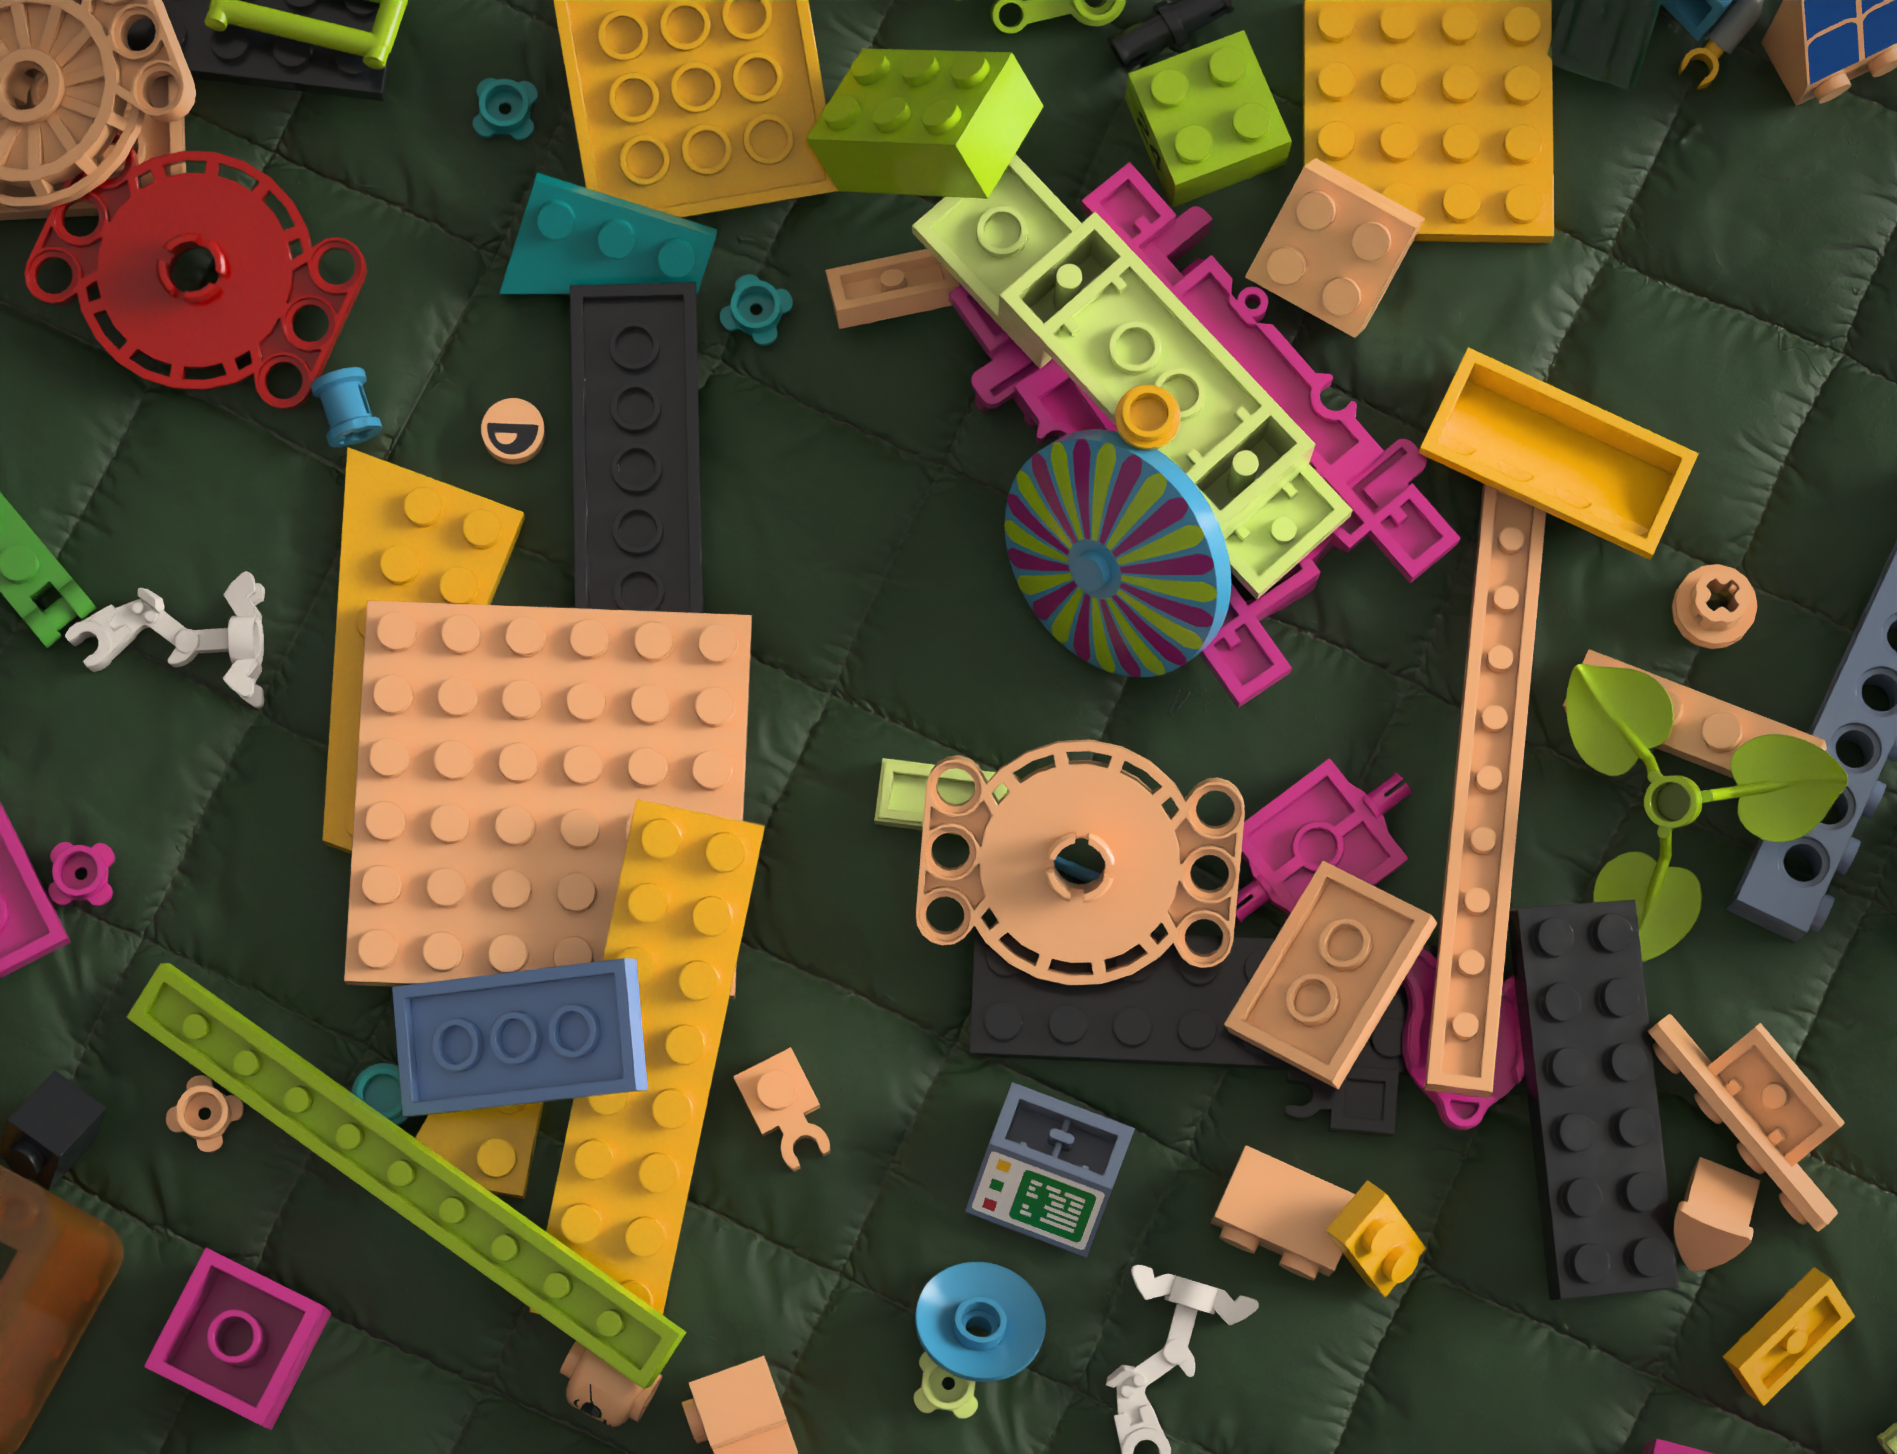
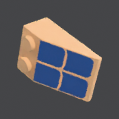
M1897 0L1782 1L1761 43L1796 106L1814 97L1819 104L1825 103L1847 91L1852 85L1850 80L1870 71L1873 77H1879L1897 68Z

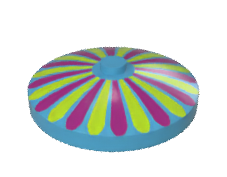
M1093 429L1073 432L1060 437L1035 453L1023 465L1012 483L1005 509L1004 527L1008 557L1018 586L1027 603L1045 628L1062 645L1095 667L1110 673L1129 677H1153L1174 671L1209 646L1222 627L1229 607L1231 596L1229 554L1223 533L1210 505L1194 482L1177 464L1157 449L1141 450L1130 446L1120 437L1118 432Z

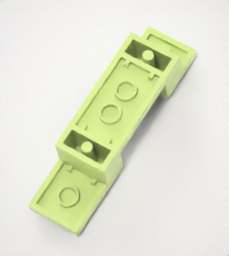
M1016 153L988 199L944 197L912 225V233L1040 369L1053 359L1114 425L1115 411L1119 400L1127 391L1136 386L1155 385L1165 389L1175 398L1180 409L1179 429L1175 437L1167 445L1157 450L1177 464L1203 494L1223 533L1229 554L1231 573L1256 600L1351 516L1353 510L1309 464L1315 443L1096 212L1081 223Z

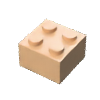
M1315 158L1303 167L1245 278L1356 338L1368 325L1425 218Z

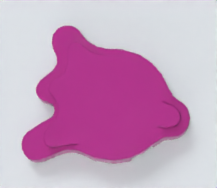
M1423 948L1402 982L1408 1000L1407 1017L1402 1030V1054L1406 1068L1415 1084L1436 1105L1442 1122L1451 1129L1464 1131L1477 1126L1481 1122L1487 1108L1504 1097L1516 1084L1521 1082L1525 1075L1514 974L1502 984L1493 1092L1490 1098L1424 1090L1437 959Z

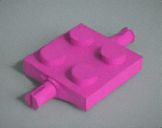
M1329 758L1244 822L1241 857L1247 863L1253 881L1238 891L1236 908L1247 899L1251 900L1236 910L1235 920L1239 924L1242 923L1246 917L1268 901L1284 911L1289 917L1322 861L1373 886L1378 885L1403 866L1409 858L1389 834L1383 814L1407 796L1412 795L1411 789L1405 783L1388 797H1385L1402 783L1403 778L1395 772L1389 779L1366 795L1364 791L1350 784Z

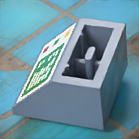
M1012 1082L988 1144L965 1213L1087 1258L1135 1128Z

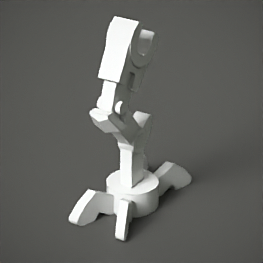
M245 571L240 574L223 594L236 616H231L228 628L187 629L164 611L163 599L148 589L138 588L137 596L140 599L117 608L111 604L83 621L75 623L65 634L67 640L75 647L89 637H97V650L83 661L92 672L101 671L110 665L112 660L137 638L136 636L145 628L153 629L176 647L168 658V663L175 668L190 663L198 653L229 652L232 666L223 677V680L254 708L260 709L264 706L263 689L255 684L262 672L261 663L264 655L262 614L255 605L264 601L265 588L260 583H255L254 576L250 572Z
M1134 1265L1131 1269V1274L1137 1289L1145 1300L1165 1295L1164 1300L1177 1304L1163 1349L1136 1367L1121 1365L1107 1377L1106 1386L1117 1388L1118 1414L1114 1415L1121 1454H1134L1135 1446L1142 1440H1151L1156 1443L1159 1454H1171L1169 1441L1165 1437L1154 1409L1145 1395L1146 1387L1176 1365H1179L1188 1377L1194 1376L1195 1361L1188 1345L1198 1310L1213 1315L1216 1311L1228 1325H1233L1254 1313L1259 1308V1304L1255 1299L1242 1295L1233 1301L1225 1290L1169 1273L1154 1278L1152 1268Z

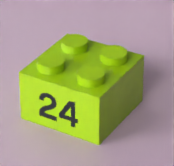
M1244 30L1128 73L1125 100L1171 208L1286 165L1292 140Z

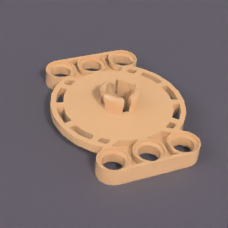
M0 0V205L20 210L47 209L77 200L104 183L126 159L141 132L145 113L158 121L168 123L178 121L189 113L195 102V83L162 0H82L81 5L79 4L80 0ZM151 19L156 30L153 42L145 50L132 51L127 40L129 29L138 20ZM35 68L47 75V93L43 100L34 108L22 110L18 107L27 104L28 91L36 81L34 74L30 71V69ZM173 75L178 86L176 97L173 102L165 107H154L150 102V87L160 76ZM127 102L132 104L128 119L124 117ZM118 130L122 131L112 152L99 165L97 159L109 148ZM83 171L87 174L86 177L72 186L54 192L55 184L70 180ZM8 184L21 188H33L36 196L12 197L3 195V192Z
M1091 739L1056 741L1028 750L1002 766L989 781H987L979 765L970 758L960 755L947 756L938 761L931 769L926 785L916 904L917 926L925 938L939 945H951L961 941L975 926L984 941L1009 964L1038 979L1065 985L1103 984L1132 975L1158 959L1173 943L1180 956L1190 965L1200 968L1213 967L1223 962L1228 956L1234 940L1245 818L1243 797L1239 789L1229 780L1216 777L1207 778L1197 783L1184 798L1176 784L1150 760L1122 746ZM1091 751L1109 755L1111 758L1108 764L1092 760L1069 761L1067 752ZM1054 755V764L1038 768L1022 779L1014 774L1015 771L1031 761ZM1124 761L1146 771L1161 786L1151 790L1138 777L1122 770ZM958 768L965 770L974 780V794L964 803H949L938 792V778L949 769ZM1002 782L1008 791L998 801L993 791ZM1209 791L1224 792L1231 797L1234 803L1233 816L1221 826L1205 824L1196 813L1198 800ZM1170 797L1177 806L1171 816L1163 805ZM952 832L959 834L966 840L970 853L964 864L948 868L940 865L935 860L932 854V844L938 836ZM1079 838L1087 839L1088 845L1099 851L1105 861L1104 870L1099 877L1086 884L1068 882L1059 874L1055 867V859L1061 850L1071 844H1075V839ZM1205 855H1214L1225 861L1229 870L1225 883L1214 890H1205L1198 887L1191 878L1190 871L1192 865L1197 859ZM947 896L954 898L961 904L964 910V920L958 928L944 932L937 930L930 924L926 911L933 900ZM989 907L997 918V921L990 928L982 917ZM1200 919H1208L1219 925L1223 932L1222 942L1219 947L1213 952L1206 954L1194 952L1189 948L1185 941V933L1191 923ZM1162 922L1167 933L1157 942L1152 932ZM1008 932L1022 946L1038 953L1036 964L1014 953L1000 938ZM1138 944L1146 951L1127 964L1106 970L1105 959L1122 955ZM1052 959L1069 963L1091 962L1093 972L1068 973L1050 969L1049 966Z

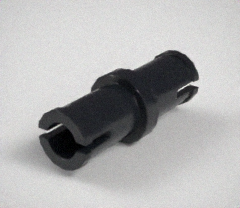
M1162 0L1153 6L1154 13L1120 33L1109 36L1107 41L1122 69L1128 73L1135 66L1172 45L1176 49L1188 43L1187 36L1223 15L1232 13L1234 7L1231 5V0H1175L1170 4Z

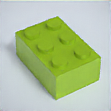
M863 48L858 57L853 61L851 68L834 95L824 107L822 114L806 137V140L838 191L988 199L1044 106L1012 52Z

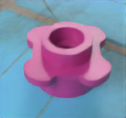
M62 842L53 848L50 858L53 862L52 875L54 882L50 884L48 893L56 904L65 906L72 900L89 901L93 906L99 907L110 901L113 890L108 884L109 867L115 861V855L108 845L97 843L90 848L84 845L73 846L69 842ZM82 868L86 869L87 877L83 880H78L76 872Z

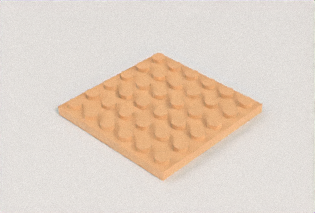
M367 600L344 982L347 985L395 987L603 961L636 799L743 821L752 615ZM737 963L729 999H735Z

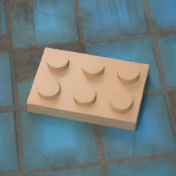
M1322 861L1224 1023V1026L1231 1034L1339 1089L1435 929L1437 922L1431 914Z

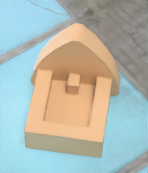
M1699 1157L1691 1172L1684 1201L1679 1202L1674 1220L1676 1246L1683 1262L1690 1271L1698 1272L1722 1265L1739 1255L1751 1243L1754 1231L1749 1224L1760 1180Z

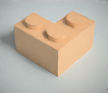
M765 1356L689 1382L694 1398L681 1403L693 1438L697 1444L708 1440L714 1454H798Z

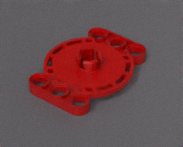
M118 134L115 135L110 145H116L120 138ZM132 147L125 159V166L120 175L106 180L77 200L51 209L27 261L24 272L26 286L31 294L45 304L53 306L67 305L78 298L81 312L96 340L119 364L147 381L176 390L208 391L235 385L254 376L257 392L262 400L273 408L288 411L306 404L312 395L310 384L321 376L362 288L367 273L366 259L356 245L347 239L334 237L325 239L312 246L309 230L295 203L271 177L245 161L216 152L180 151L153 157L138 165L137 154ZM185 162L206 163L205 173H182L168 176L164 167ZM221 165L241 171L259 183L250 191L236 181L221 177ZM83 171L74 178L64 181L61 190L72 186L86 177L87 174ZM152 173L154 182L142 188L141 177ZM271 192L285 206L295 225L294 227L284 230L279 218L265 204ZM88 202L93 204L98 211V225L87 236H73L65 227V214L69 207L75 203ZM300 241L303 253L294 258L291 246ZM200 248L210 251L215 260V271L219 274L217 282L215 284L209 282L207 286L198 291H186L185 293L180 291L174 281L173 274L175 263L179 257L193 249ZM340 249L352 255L355 261V271L350 280L344 284L334 285L322 278L319 267L325 254L332 250ZM52 259H61L68 262L73 275L68 288L57 294L44 292L38 282L39 269L45 262ZM98 286L101 298L90 301L89 291ZM306 307L321 308L325 311L329 321L326 334L317 341H302L294 332L293 323L295 316ZM108 314L114 327L127 340L120 350L106 336L96 317L97 315ZM143 352L157 362L170 365V377L149 371L132 361V359ZM251 355L252 364L240 369L238 361ZM287 363L296 366L302 374L303 382L301 389L291 398H275L267 386L269 373L279 364ZM224 367L226 372L224 376L206 380L185 379L188 369L210 370Z

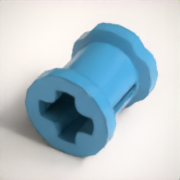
M360 367L332 371L315 379L310 384L312 395L321 399L330 427L326 438L328 445L331 447L340 448L362 443L377 436L383 429L380 418L372 416L363 388V384L367 382V377L364 369Z

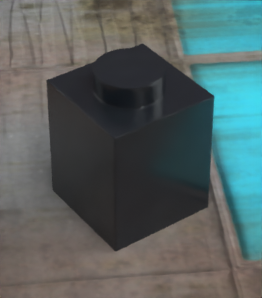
M54 1070L7 1119L0 1141V1157L6 1161L14 1173L22 1178L34 1180L49 1191L96 1141L107 1107Z

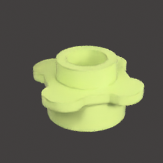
M924 1352L919 1360V1365L923 1370L921 1388L914 1394V1402L917 1408L924 1413H931L936 1409L953 1411L961 1419L972 1416L978 1408V1401L974 1397L976 1381L962 1379L948 1373L934 1363L927 1353ZM946 1377H951L955 1381V1386L951 1390H946L942 1386V1381Z

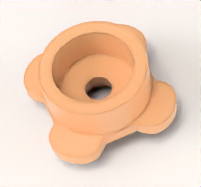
M199 1075L188 1081L187 1091L182 1094L177 1106L168 1110L166 1123L171 1131L175 1133L185 1132L196 1140L197 1146L201 1151L211 1153L222 1147L223 1134L231 1122L242 1118L244 1105L235 1095L226 1096L215 1089L209 1077ZM203 1108H208L211 1111V1116L207 1120H202L199 1117V1112Z

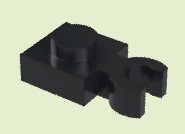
M1352 1066L1339 1089L1322 1082L1300 1069L1288 1072L1286 1083L1305 1085L1311 1093V1100L1304 1106L1286 1105L1284 1108L1285 1117L1295 1121H1304L1312 1118L1318 1112L1329 1113V1132L1393 1137L1395 1135L1399 1070Z

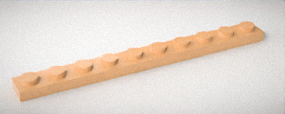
M1484 483L1424 1090L1490 1098L1493 1092L1546 512Z

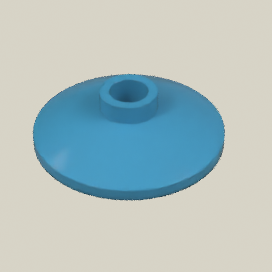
M966 1262L946 1268L934 1276L924 1287L916 1307L915 1328L924 1351L943 1370L956 1377L970 1381L992 1382L1009 1378L1021 1372L1034 1360L1043 1343L1046 1319L1037 1293L1021 1276L997 1264ZM973 1326L981 1327L987 1332L988 1336L977 1337L970 1334L966 1329Z

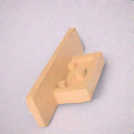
M1668 1014L1649 1029V1034L1656 1041L1652 1044V1048L1658 1059L1672 1073L1679 1074L1682 1072L1698 1091L1694 1094V1097L1701 1110L1716 1124L1724 1122L1740 1141L1737 1144V1149L1744 1161L1758 1174L1766 1172L1782 1190L1779 1198L1787 1212L1802 1225L1809 1222L1817 1232L1828 1225L1838 1212L1797 1162L1831 1136L1845 1122L1763 1025L1759 1023L1713 1062L1709 1060L1671 1014Z

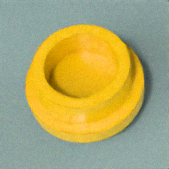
M1155 385L1136 386L1127 391L1119 400L1115 411V426L1120 437L1130 446L1141 450H1156L1167 445L1175 437L1180 425V409L1175 398L1165 389Z

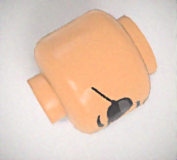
M575 1341L560 1370L561 1374L570 1378L566 1387L568 1403L612 1427L622 1425L629 1418L638 1422L650 1404L662 1379V1375L659 1374L651 1387L643 1389L577 1341Z

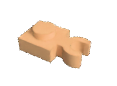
M791 1047L733 1076L762 1137L780 1129L783 1134L781 1154L784 1163L790 1170L794 1172L800 1169L798 1159L793 1153L794 1145L800 1139L809 1138L815 1141L823 1157L830 1154V1143L826 1133L817 1125L808 1123L805 1115L819 1109L820 1104Z

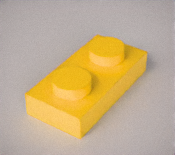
M1368 1180L1326 1229V1232L1365 1283L1385 1298L1397 1283L1405 1281L1413 1273L1420 1255L1426 1249L1389 1196Z
M1814 1267L1746 1332L1723 1358L1746 1393L1765 1406L1855 1315L1832 1279Z

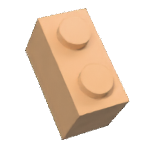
M1246 1145L1229 1179L1211 1224L1222 1228L1219 1238L1224 1242L1255 1254L1258 1245L1282 1255L1279 1266L1298 1276L1314 1281L1318 1272L1329 1277L1336 1269L1342 1251L1326 1232V1229L1355 1194Z

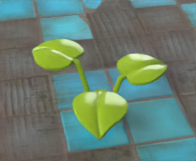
M1578 664L1571 672L1566 695V714L1573 744L1581 758L1600 773L1608 776H1620L1628 772L1640 757L1646 767L1648 780L1651 782L1644 796V808L1648 817L1655 824L1659 825L1657 831L1659 836L1658 861L1650 855L1639 851L1621 854L1603 867L1596 879L1593 891V903L1635 900L1642 962L1667 952L1679 943L1693 928L1702 908V890L1697 876L1685 868L1668 867L1672 857L1673 828L1684 827L1695 821L1702 810L1703 803L1739 798L1738 816L1749 832L1765 841L1776 843L1789 842L1805 836L1817 827L1848 785L1846 771L1829 753L1806 740L1783 734L1757 736L1735 750L1730 764L1737 786L1700 791L1695 782L1687 777L1679 775L1663 776L1655 757L1649 749L1664 743L1672 731L1674 722L1673 704L1665 688L1648 674L1629 668Z

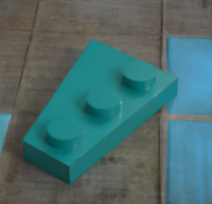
M536 173L499 294H570V285L696 282L698 294L716 239L717 229Z

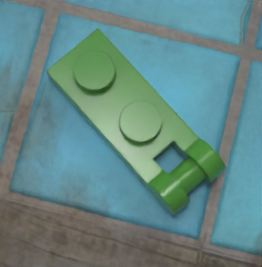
M0 492V593L45 647L49 648L62 637L59 633L62 628L77 616L84 620L97 607ZM54 587L62 597L42 612L34 602Z

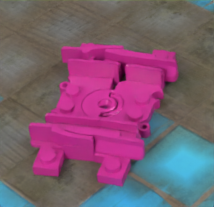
M1129 162L1086 196L1081 202V209L1088 217L1096 212L1315 443L1309 464L1353 510L1351 516L1257 600L1244 601L1231 583L1230 602L1223 625L1217 636L1199 655L1236 707L1239 708L1290 674L1292 667L1259 621L1286 608L1314 590L1321 573L1316 565L1332 548L1337 547L1339 550L1349 553L1369 536L1405 579L1412 583L1453 549L1461 538L1412 483L1409 486V483L1424 471L1427 464L1425 456L1418 453L1419 449L1408 439H1399L1384 451L1356 420L1357 403L1355 401H1351L1346 408L1339 411L1327 409L1320 400V394L1331 386L1333 376L1331 374L1315 373L1273 324L1257 323L1264 318L1268 307V297L1262 289L1254 286L1247 287L1239 293L1236 300L1232 295V277L1212 255L1206 260L1197 258L1184 270L1178 271L1173 263L1210 233L1213 219L1203 208L1198 206L1189 208L1176 219L1177 215ZM962 285L949 293L950 303L991 359V362L978 369L971 377V385L976 392L975 404L981 413L988 409H995L1013 398L1025 415L1024 421L1029 428L1035 425L1038 426L1036 443L1038 445H1041L1048 438L1063 437L1082 430L1100 429L1118 432L1116 426L1053 359L1040 369ZM1253 301L1258 305V308L1250 309L1245 303Z

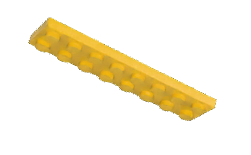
M636 799L603 961L621 958L637 959L648 1090L576 1098L573 1100L546 1232L663 1315L765 825ZM530 1308L529 1312L537 1313L536 1311Z

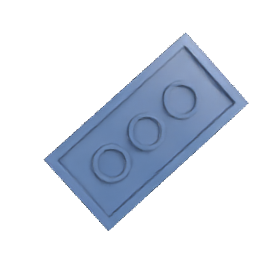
M621 958L392 987L403 1117L648 1090L637 959Z

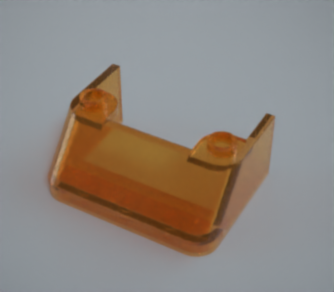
M0 1165V1241L18 1250L0 1281V1454H12L22 1444L119 1270L124 1250L120 1236L110 1225Z

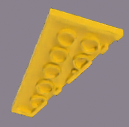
M347 447L323 842L325 845L352 854L367 600L491 605L526 518L522 511Z

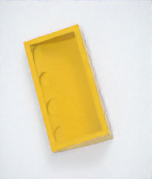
M1469 347L1418 452L1425 457L1648 560H1651L1699 454Z

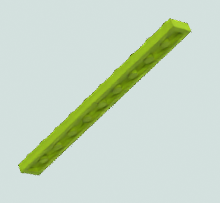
M161 963L126 1018L641 1388L646 1389L653 1385L685 1336L686 1331L170 963Z

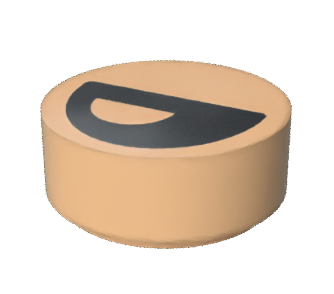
M508 398L495 403L488 409L481 424V434L487 451L496 460L505 464L517 465L530 461L541 451L545 442L546 431L540 412L534 405L523 399Z

